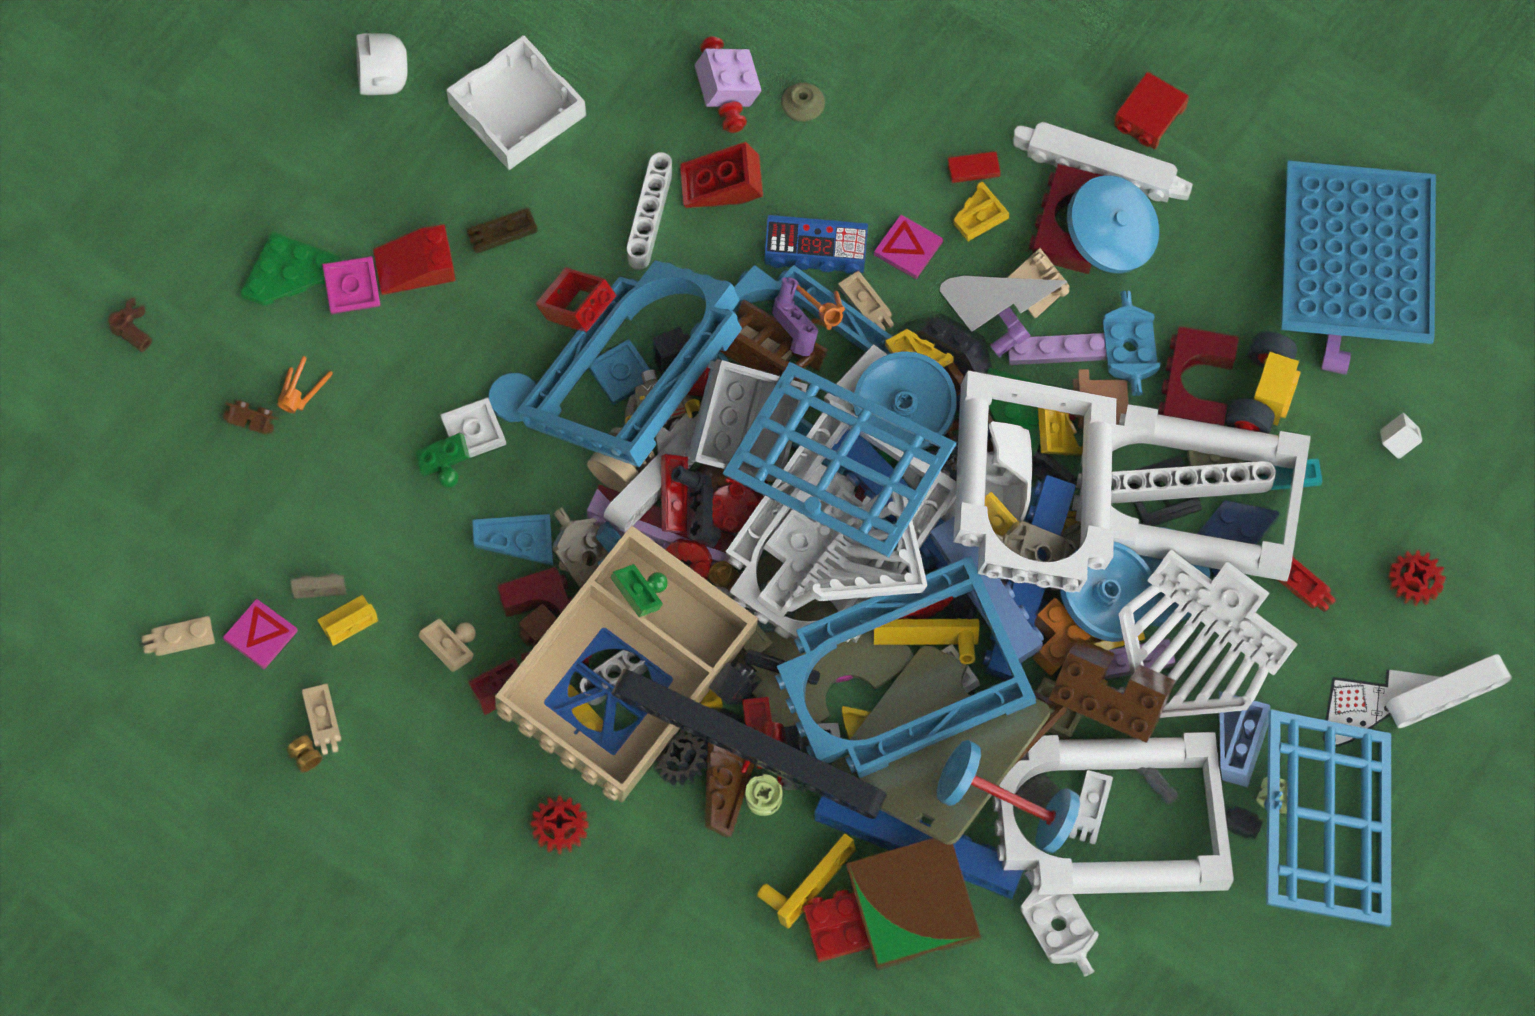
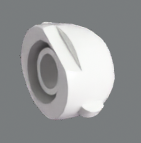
M366 33L357 35L356 56L360 94L391 95L402 90L407 79V54L402 41L390 34Z

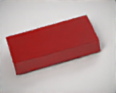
M996 151L948 158L952 183L1000 177L1001 172Z

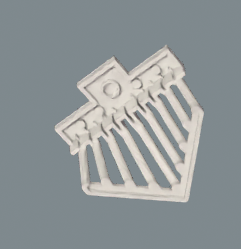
M841 488L836 496L869 512L879 494L872 500L866 496L863 502H861ZM893 491L890 498H893V502L884 506L878 517L882 519L893 514L898 520L908 503L907 498ZM830 504L823 511L856 529H859L863 523L862 520ZM792 509L764 546L766 551L784 564L759 595L757 601L780 618H783L787 611L792 612L814 599L826 601L923 592L927 587V581L913 521H910L900 538L904 549L893 551L888 558L870 548L853 546L850 543H855L856 541L818 522L814 523L803 514ZM880 529L870 530L868 535L878 540H885L889 535ZM843 556L895 562L902 561L908 565L910 573L903 575L853 563Z
M1172 550L1168 552L1156 571L1147 580L1152 585L1126 604L1119 613L1131 676L1139 664L1144 666L1143 660L1187 612L1191 613L1192 616L1149 669L1160 673L1197 626L1203 622L1205 627L1167 676L1177 681L1213 633L1219 634V637L1169 703H1166L1160 718L1247 710L1257 696L1268 672L1275 675L1298 645L1255 613L1269 595V592L1228 562L1222 567L1214 580H1211ZM1163 592L1165 596L1135 624L1133 612L1156 594ZM1176 602L1179 604L1177 609L1140 648L1138 635L1172 603ZM1227 642L1231 643L1232 646L1227 655L1198 694L1196 700L1184 702ZM1243 652L1245 654L1244 660L1220 699H1209L1239 654ZM1254 662L1259 664V669L1246 694L1242 697H1234Z

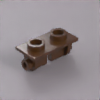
M237 399L234 400V403L225 402V405L231 406L230 410H226L223 415V419L227 420L228 424L245 428L249 419L251 420L249 430L262 433L263 435L273 433L274 424H271L272 419L279 420V418L272 416V410L258 406L256 411L248 408L250 403Z

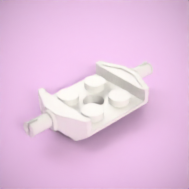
M1032 870L1027 871L1025 876L1033 888L1030 895L1021 905L1020 911L1049 961L1056 964L1077 963L1084 977L1088 976V973L1090 975L1094 972V969L1088 962L1086 953L1097 940L1098 932H1094L1072 894L1038 895L1037 885L1032 884ZM1054 919H1061L1065 922L1066 928L1062 931H1056L1052 928L1051 922Z

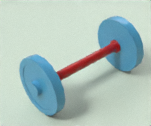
M969 740L960 743L950 755L941 773L937 787L938 800L948 806L955 805L966 793L969 786L972 785L1040 818L1035 837L1036 846L1048 854L1058 850L1074 827L1079 813L1080 796L1068 788L1061 789L1054 795L1046 809L976 776L981 749L978 744Z

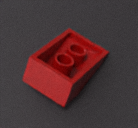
M747 142L680 164L683 203L686 208L743 204L763 197L759 154Z
M445 224L420 228L373 249L382 295L456 281Z

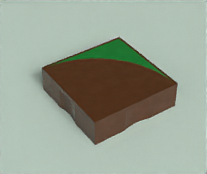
M931 838L846 864L878 971L915 960L927 953L946 951L982 940L953 844H944Z

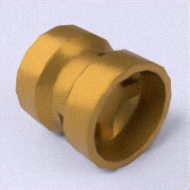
M723 560L713 564L709 571L710 581L717 587L726 588L729 592L741 576L730 563Z
M302 736L294 740L286 749L289 756L297 761L296 766L302 773L312 770L323 759L319 751L314 750L312 747L313 742L309 736Z

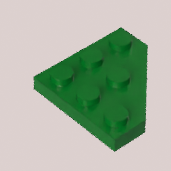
M272 232L240 293L241 297L266 306L274 303L273 300L281 297H291L307 291L308 287L319 283L321 285L326 284L323 264L340 262L341 258L335 254Z
M991 367L987 373L989 375L1051 386ZM992 399L989 407L996 422L1017 425L1029 430L1032 460H1035L1034 456L1041 448L1038 407Z

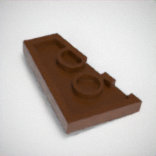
M708 743L705 827L725 838L731 837L754 764L750 762L746 772L742 773L741 769L745 759Z

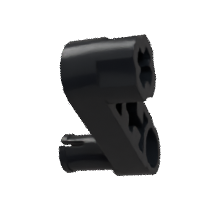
M680 465L676 466L671 474L672 480L686 485L688 488L687 536L689 539L707 547H714L721 538V529L712 524V479L698 471L692 472Z

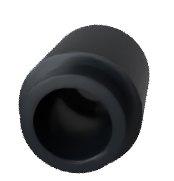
M1237 805L1234 806V809L1228 808L1225 814L1228 831L1246 839L1251 837L1256 840L1264 821L1258 818V814Z

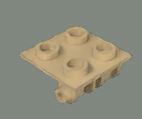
M1041 248L1007 277L1065 281ZM1065 283L1027 310L1034 319L1037 318L1057 298L1067 295L1070 292L1068 289L1070 286L1068 283Z

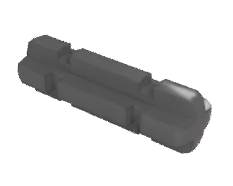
M1140 767L1136 769L1141 776H1145L1146 782L1158 795H1162L1161 798L1166 804L1169 805L1177 799L1178 793L1176 790L1168 786L1169 783L1156 768Z

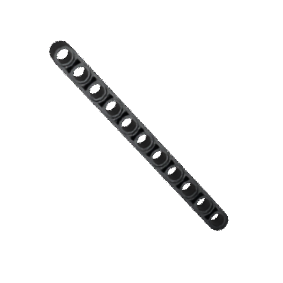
M622 670L611 692L614 697L867 818H877L887 796L883 790L631 670Z

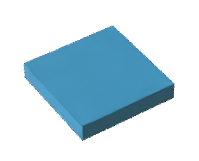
M628 339L596 357L588 367V370L612 405H615L634 394L635 387L643 385L641 373L650 370V368Z

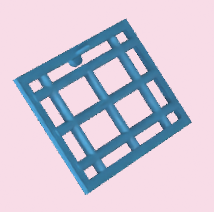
M789 362L723 474L889 558L956 446V442ZM794 377L810 384L806 392L790 385ZM819 389L862 410L858 417H855L815 396ZM784 394L800 401L785 426L769 419ZM809 406L852 426L837 452L795 431ZM873 414L914 434V437L908 443L867 423L869 417ZM763 428L779 435L765 460L749 453ZM861 431L904 452L890 477L846 457ZM789 440L831 460L817 486L774 465ZM923 440L941 447L936 456L919 448ZM913 457L930 465L916 490L899 483ZM743 461L759 469L755 477L739 470ZM840 466L883 486L869 512L826 491ZM768 474L814 497H809L804 503L764 483ZM893 491L910 499L895 525L878 517ZM818 499L862 520L863 523L860 528L856 529L820 510L821 502ZM872 526L889 534L885 542L868 535Z
M1269 710L1267 799L1264 802V807L1267 811L1266 905L1385 927L1391 926V733ZM1280 723L1288 725V743L1280 742ZM1299 727L1325 732V751L1299 746ZM1335 734L1361 739V758L1335 753ZM1372 742L1379 743V761L1372 760ZM1280 753L1288 754L1286 865L1279 864V810L1282 806L1279 797L1283 794L1282 791H1279ZM1298 756L1324 761V811L1298 806ZM1335 764L1361 769V818L1335 813ZM1372 771L1379 772V822L1372 820ZM1298 817L1324 822V872L1297 868ZM1335 824L1361 829V879L1334 875ZM1372 831L1379 832V883L1371 881ZM1278 875L1286 876V896L1278 895ZM1297 879L1324 883L1323 903L1297 898ZM1334 885L1361 890V910L1334 905ZM1371 892L1379 894V913L1371 912Z

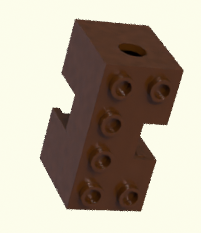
M1078 638L1067 654L1049 700L1147 743L1158 724L1176 680L1139 664L1126 688L1114 689L1107 686L1108 681L1104 678L1115 653Z

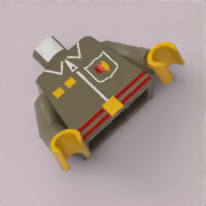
M647 370L641 373L643 385L635 387V394L629 397L625 410V424L658 382L655 370ZM687 394L663 427L671 426L676 419H681L686 411L688 417L693 418L692 412L699 411L700 401L693 399Z

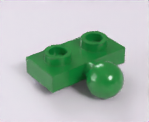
M460 432L415 451L421 474L428 476L440 471L438 480L446 488L454 487L459 480L457 471L451 468V466L470 458L465 436Z
M635 564L613 571L610 579L639 618L661 609L663 603L656 593L663 592L668 586L667 577L663 573L654 572L646 581Z

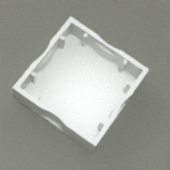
M524 35L496 54L489 63L473 70L447 89L449 105L508 170L586 116L585 101L563 77L552 70L545 57Z

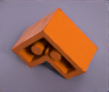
M1056 598L1036 616L1034 625L1044 633V636L1049 641L1042 647L1041 651L1034 655L1033 659L1052 676L1064 664L1068 652L1078 638L1087 641L1091 636L1074 622L1066 608Z

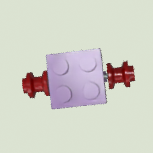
M711 36L704 39L700 45V50L703 54L695 64L706 106H721L718 110L719 115L726 119L722 123L723 129L730 133H737L747 124L746 118L740 115L743 107L751 106L761 92V87L750 50L722 49L724 47L723 40Z

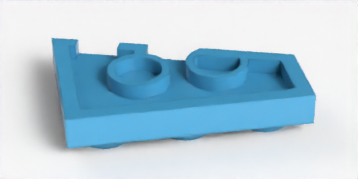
M550 514L473 520L475 548L553 565Z

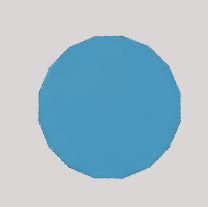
M508 373L499 377L492 384L489 391V401L495 415L504 418L508 422L522 421L516 411L536 386L535 382L528 376L520 373Z

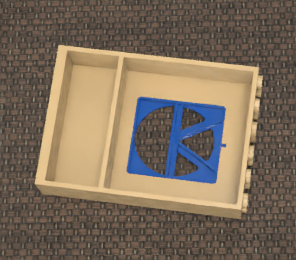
M631 525L495 696L497 714L506 722L512 720L519 726L518 730L526 737L531 738L533 736L540 741L539 746L549 754L554 752L560 756L561 763L571 770L576 768L582 773L581 777L592 786L596 783L603 788L602 793L614 802L617 799L622 803L680 728L614 697L611 694L614 686L584 665L582 661L590 655L606 649H621L631 652L642 661H645L644 664L650 672L652 681L700 703L709 692L710 688L708 687L727 663L733 661L754 634L758 618ZM635 564L646 581L654 572L663 573L668 580L667 588L661 593H656L663 603L661 609L640 618L610 579L613 571ZM574 672L579 673L596 686V688L574 697H568L569 682ZM602 684L608 686V688L605 689ZM607 695L601 732L585 727L575 718L572 713L573 708ZM616 702L638 718L635 723L619 731L613 730Z

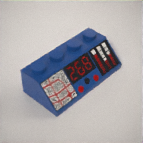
M768 215L765 265L775 268L792 267L795 265L800 270L810 268L820 269L823 272L844 271L848 274H854L859 271L864 273L868 224Z

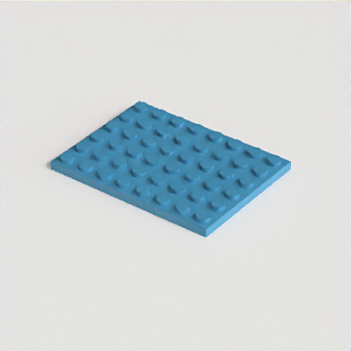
M1298 161L1287 162L1281 330L1433 344L1435 332L1436 174Z

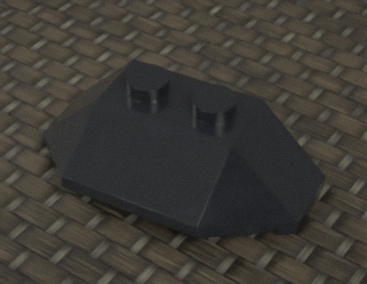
M941 313L906 322L898 331L900 333L908 329L917 334L920 339L934 344V348L944 354H947V352L951 354L954 358L953 362L964 377L968 371L987 374L989 368H992L985 337L975 331L971 332L968 327Z

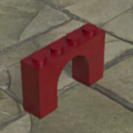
M1058 164L1056 173L1051 172L1047 186L1051 187L1050 193H1045L1041 207L1045 208L1043 215L1038 214L1035 228L1039 229L1037 236L1032 235L1029 249L1033 250L1032 254L1041 248L1054 266L1089 275L1092 264L1077 250L1070 234L1064 232L1058 226L1055 215L1059 210L1069 205L1072 196L1079 187L1093 178L1104 175Z
M1179 326L1177 335L1172 334L1169 349L1174 350L1173 357L1168 356L1165 371L1170 372L1169 380L1164 379L1161 394H1166L1165 402L1160 401L1158 414L1224 426L1227 404L1202 400L1192 396L1184 388L1181 376L1187 369L1197 365L1232 370L1239 337Z
M557 567L497 585L506 618L536 609L541 604L559 617L573 599L572 597L567 598L565 590L568 589L565 575H559ZM530 652L520 654L522 662ZM590 655L584 661H582V663L586 665L588 668L589 658H592V655Z

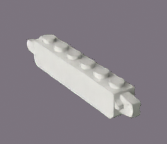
M1045 122L1037 124L1035 129L1021 125L1014 129L1013 145L1028 151L1027 157L1032 158L1036 162H1045L1054 165L1056 168L1058 164L1100 175L1121 177L1132 182L1154 201L1168 202L1169 197L1187 201L1191 193L1193 184L1177 177V169L1173 164Z

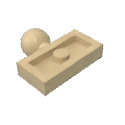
M439 618L419 633L418 637L452 672L473 658L474 654L464 644L471 642L476 635L475 628L470 623L459 624L454 634Z

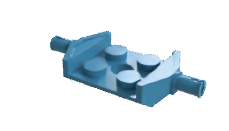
M1122 291L1120 293L1122 306L1105 314L1103 318L1108 372L1115 378L1131 382L1132 395L1136 396L1137 393V396L1143 394L1141 380L1151 377L1160 368V363H1157L1153 330L1155 316L1153 313L1132 305L1131 291H1127V294L1126 291ZM1127 342L1132 343L1136 350L1132 352L1127 351L1123 344Z

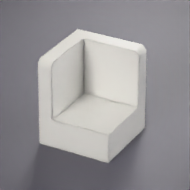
M1404 412L1380 430L1382 444L1397 458H1401L1422 442L1420 428Z

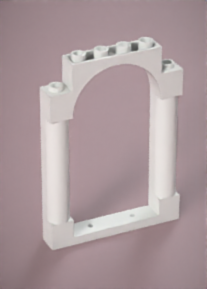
M973 371L966 373L961 383L953 542L967 547H979L978 574L986 575L993 579H1008L1016 583L1036 584L1043 588L1053 587L1063 589L1066 592H1080L1087 581L1088 567L1095 570H1105L1113 558L1114 530L1110 529L1112 432L1116 425V398ZM992 399L1084 416L1081 540L1079 550L1068 558L1054 562H1039L1024 558L1007 548L996 536L990 525L987 507L984 504L988 410Z
M831 400V402L829 403L834 407H837L855 417H858L846 408H844L843 406H841L840 404H838L837 402H835L834 400ZM822 413L806 437L832 449L834 444H837L847 428L851 429L852 426ZM862 431L859 434L897 461L901 459L903 451ZM799 446L783 470L809 482L825 457ZM913 457L908 468L923 477L930 465ZM941 471L912 518L919 549L929 536L930 531L933 530L942 515H945L956 499V481ZM778 478L772 485V487L796 499L802 492V490ZM764 496L726 550V555L729 558L728 563L738 570H741L742 567L745 568L729 593L735 602L743 608L747 607L753 611L754 616L758 618L759 622L765 625L769 622L776 627L774 631L785 639H788L790 636L795 640L798 638L797 629L816 621H798L786 616L780 618L757 601L761 594L757 583L759 558L767 540L790 509ZM899 540L893 551L904 549L902 540ZM878 560L874 568L902 574L908 565L902 561ZM873 597L852 598L840 611ZM861 635L851 638L845 642L848 643L850 640H852L856 643Z
M1128 404L1126 414L1121 413L1119 425H1115L1113 428L1112 452L1126 445L1147 443L1251 462L1266 461L1275 466L1294 469L1282 544L1263 541L1261 546L1138 524L1139 519L1127 516L1111 506L1110 529L1114 530V541L1129 547L1142 556L1164 559L1168 552L1172 550L1193 565L1222 569L1228 562L1243 574L1287 581L1292 563L1311 436L1280 431L1279 435L1181 419L1159 415L1158 409ZM1082 453L1081 464H1080V466H1082V467H1083V453ZM1079 473L1076 488L1081 489L1080 496H1074L1072 510L1077 511L1075 521H1081L1082 473Z
M1215 732L1183 733L1182 737L1149 738L1147 743L1137 738L1059 740L1058 735L1042 736L1008 772L999 787L1015 794L1019 787L1028 779L1048 771L1138 769L1140 767H1150L1152 769L1203 768L1213 855L1198 856L1197 860L1072 863L1071 859L1048 855L1028 842L1016 824L1013 805L993 796V810L998 811V820L995 821L996 836H1000L1001 845H998L997 856L998 861L1003 862V870H1032V884L1037 885L1038 895L1229 890L1234 879Z

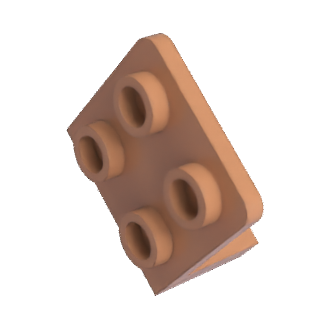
M1089 369L1078 370L1077 379L1072 381V390L1116 398V425H1119L1121 413L1126 414L1127 382L1125 380H1089ZM1074 414V417H1078V428H1084V416Z

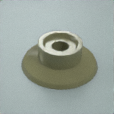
M797 83L787 88L783 93L781 105L784 112L790 118L797 121H809L822 113L825 106V98L816 86L809 83Z

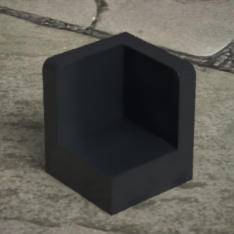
M960 595L953 598L952 605L945 619H975L978 609L970 597Z

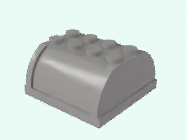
M717 359L716 361L710 360L708 365L710 372L689 449L686 448L685 456L690 457L692 461L726 469L779 381L780 376ZM794 380L790 383L791 386L806 392L808 384ZM784 394L769 419L785 426L800 401ZM763 428L749 453L765 460L779 435ZM789 440L775 462V466L784 469L787 464L792 441ZM744 461L739 468L740 471L755 477L759 470ZM768 474L765 480L775 482L777 478Z

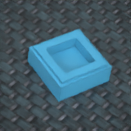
M608 521L600 525L595 536L608 553L611 552L622 538Z

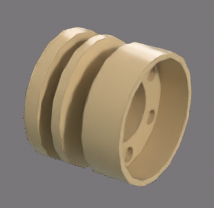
M612 428L609 435L616 437L622 428ZM651 451L641 466L637 467L595 452L589 459L587 466L592 474L604 485L622 492L656 456Z

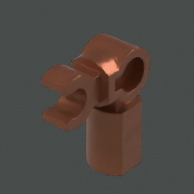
M130 298L126 302L125 309L114 312L109 316L110 331L116 336L122 335L124 340L140 352H144L151 345L152 338L132 323L134 318H140L145 314V306L141 305L138 309H133L136 305L135 298Z

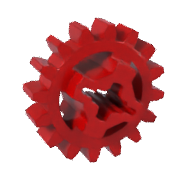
M1416 550L1415 555L1412 556L1409 551H1406L1404 558L1399 555L1396 558V563H1392L1390 567L1392 572L1389 573L1388 580L1393 582H1391L1389 588L1392 590L1397 589L1395 597L1404 596L1405 604L1409 600H1413L1414 606H1417L1419 601L1422 600L1424 605H1428L1430 598L1435 601L1438 593H1441L1444 588L1442 584H1444L1446 576L1441 575L1444 567H1437L1438 559L1435 558L1431 561L1429 559L1430 553L1428 552L1425 556H1421L1420 551ZM1406 567L1403 576H1400V571ZM1433 580V586L1428 589V583Z
M558 796L557 802H553L549 797L547 806L542 803L539 804L541 812H533V818L537 821L531 822V829H535L532 832L533 838H540L538 840L539 847L546 844L547 852L550 853L553 848H557L558 855H561L562 848H566L570 853L572 852L571 845L581 846L579 838H587V832L583 829L589 828V822L585 821L587 818L586 811L580 812L582 809L580 803L573 806L571 797L566 802H563L562 796ZM565 810L572 813L574 816H569L565 812ZM558 822H563L562 828H557ZM546 834H551L555 840L549 838Z

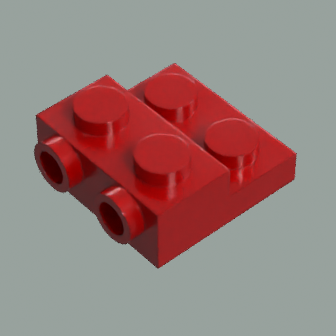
M841 890L834 893L832 899L823 901L822 897H816L807 901L808 905L803 906V914L818 962L870 948L855 892L849 894L848 890Z

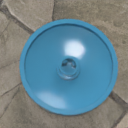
M1099 176L1079 187L1070 200L1067 211L1069 233L1075 247L1089 263L1106 272L1126 273L1135 270L1151 258L1159 239L1158 218L1148 197L1132 182L1117 176Z
M896 352L879 358L863 372L854 392L942 436H945L950 429L956 414L957 398L951 377L938 362L916 352ZM854 406L855 415L858 416L862 409ZM871 414L867 423L908 443L914 437V434ZM923 440L919 448L925 450L934 444Z
M1113 541V558L1105 570H1095L1088 567L1087 581L1080 592H1066L1060 589L1062 601L1074 622L1088 634L1105 641H1124L1119 613L1126 604L1152 585L1147 580L1153 573L1146 562L1135 551ZM1158 594L1133 612L1135 624L1158 603Z

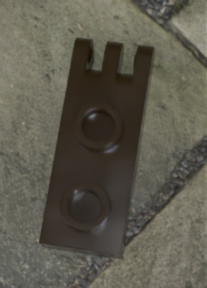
M528 207L471 227L466 232L471 237V244L475 245L473 247L474 252L481 253L538 232V228Z

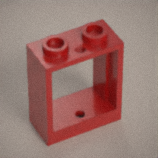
M565 267L536 302V305L548 321L587 332L617 295L604 278ZM580 290L590 293L575 312L565 310Z

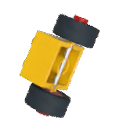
M1262 331L1254 336L1249 349V358L1253 363L1264 368L1254 400L1239 398L1231 403L1226 416V425L1228 427L1269 434L1272 424L1278 426L1280 417L1286 418L1301 373L1296 370L1299 361L1294 360L1297 354V346L1290 338L1270 331Z

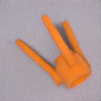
M797 285L796 290L819 310L820 319L812 318V323L824 326L827 330H830L842 321V312L845 311V307L841 303L838 291H834L836 305L833 303L822 305L807 291Z
M303 356L292 381L293 368L290 367L288 369L277 405L289 413H295L297 409L302 411L306 403L333 375V372L329 371L301 399L302 393L295 389V386L307 359L306 356Z

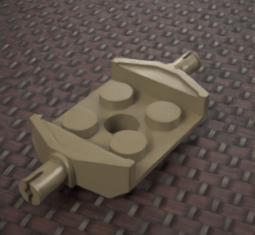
M561 507L553 513L562 527L560 528L561 532L553 543L552 549L581 589L599 567L598 562L605 559L609 553L602 554L604 547L595 537L598 532L594 525L597 522L595 518L573 522ZM583 553H588L592 557L591 566L583 563Z
M1022 520L1015 522L1005 535L996 534L999 540L1011 551L1034 561L1042 562L1037 556L1039 548L1044 549L1046 552V560L1044 562L1063 560L1076 550L1073 541ZM1051 587L1050 590L1057 591L1060 589Z

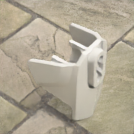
M991 422L989 429L992 435L991 442L993 443L994 451L987 452L985 496L992 492L1018 521H1024L1030 503L1032 479V450L1029 430L1017 425Z

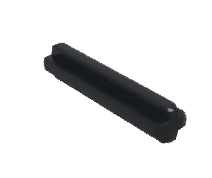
M752 649L747 650L744 661L748 664L779 673L777 666L787 662ZM812 669L807 683L817 685L820 672Z

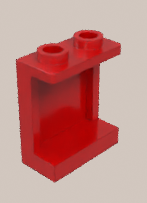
M1147 72L1117 112L1114 126L1121 133L1129 134L1137 139L1143 146L1151 147L1155 150L1159 145L1160 138L1178 114L1182 115L1187 108L1189 95Z

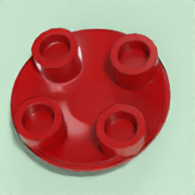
M734 482L717 489L713 493L714 525L725 532H740L758 506L757 496L752 490L739 482Z

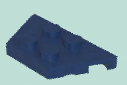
M1225 500L1197 534L1256 545L1279 518L1280 513L1275 510ZM1210 568L1215 577L1221 570Z

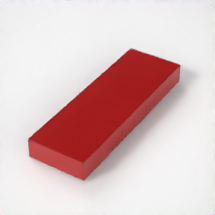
M664 454L661 456L662 531L685 534L687 533L688 488L686 485L673 481L671 474L673 469L679 465L688 470V456Z

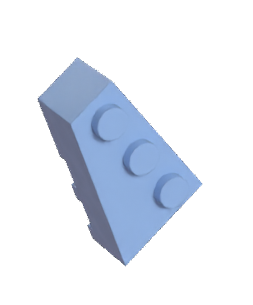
M1219 691V699L1223 694L1221 691ZM1253 701L1247 710L1220 712V756L1223 781L1248 787L1268 727L1269 704Z

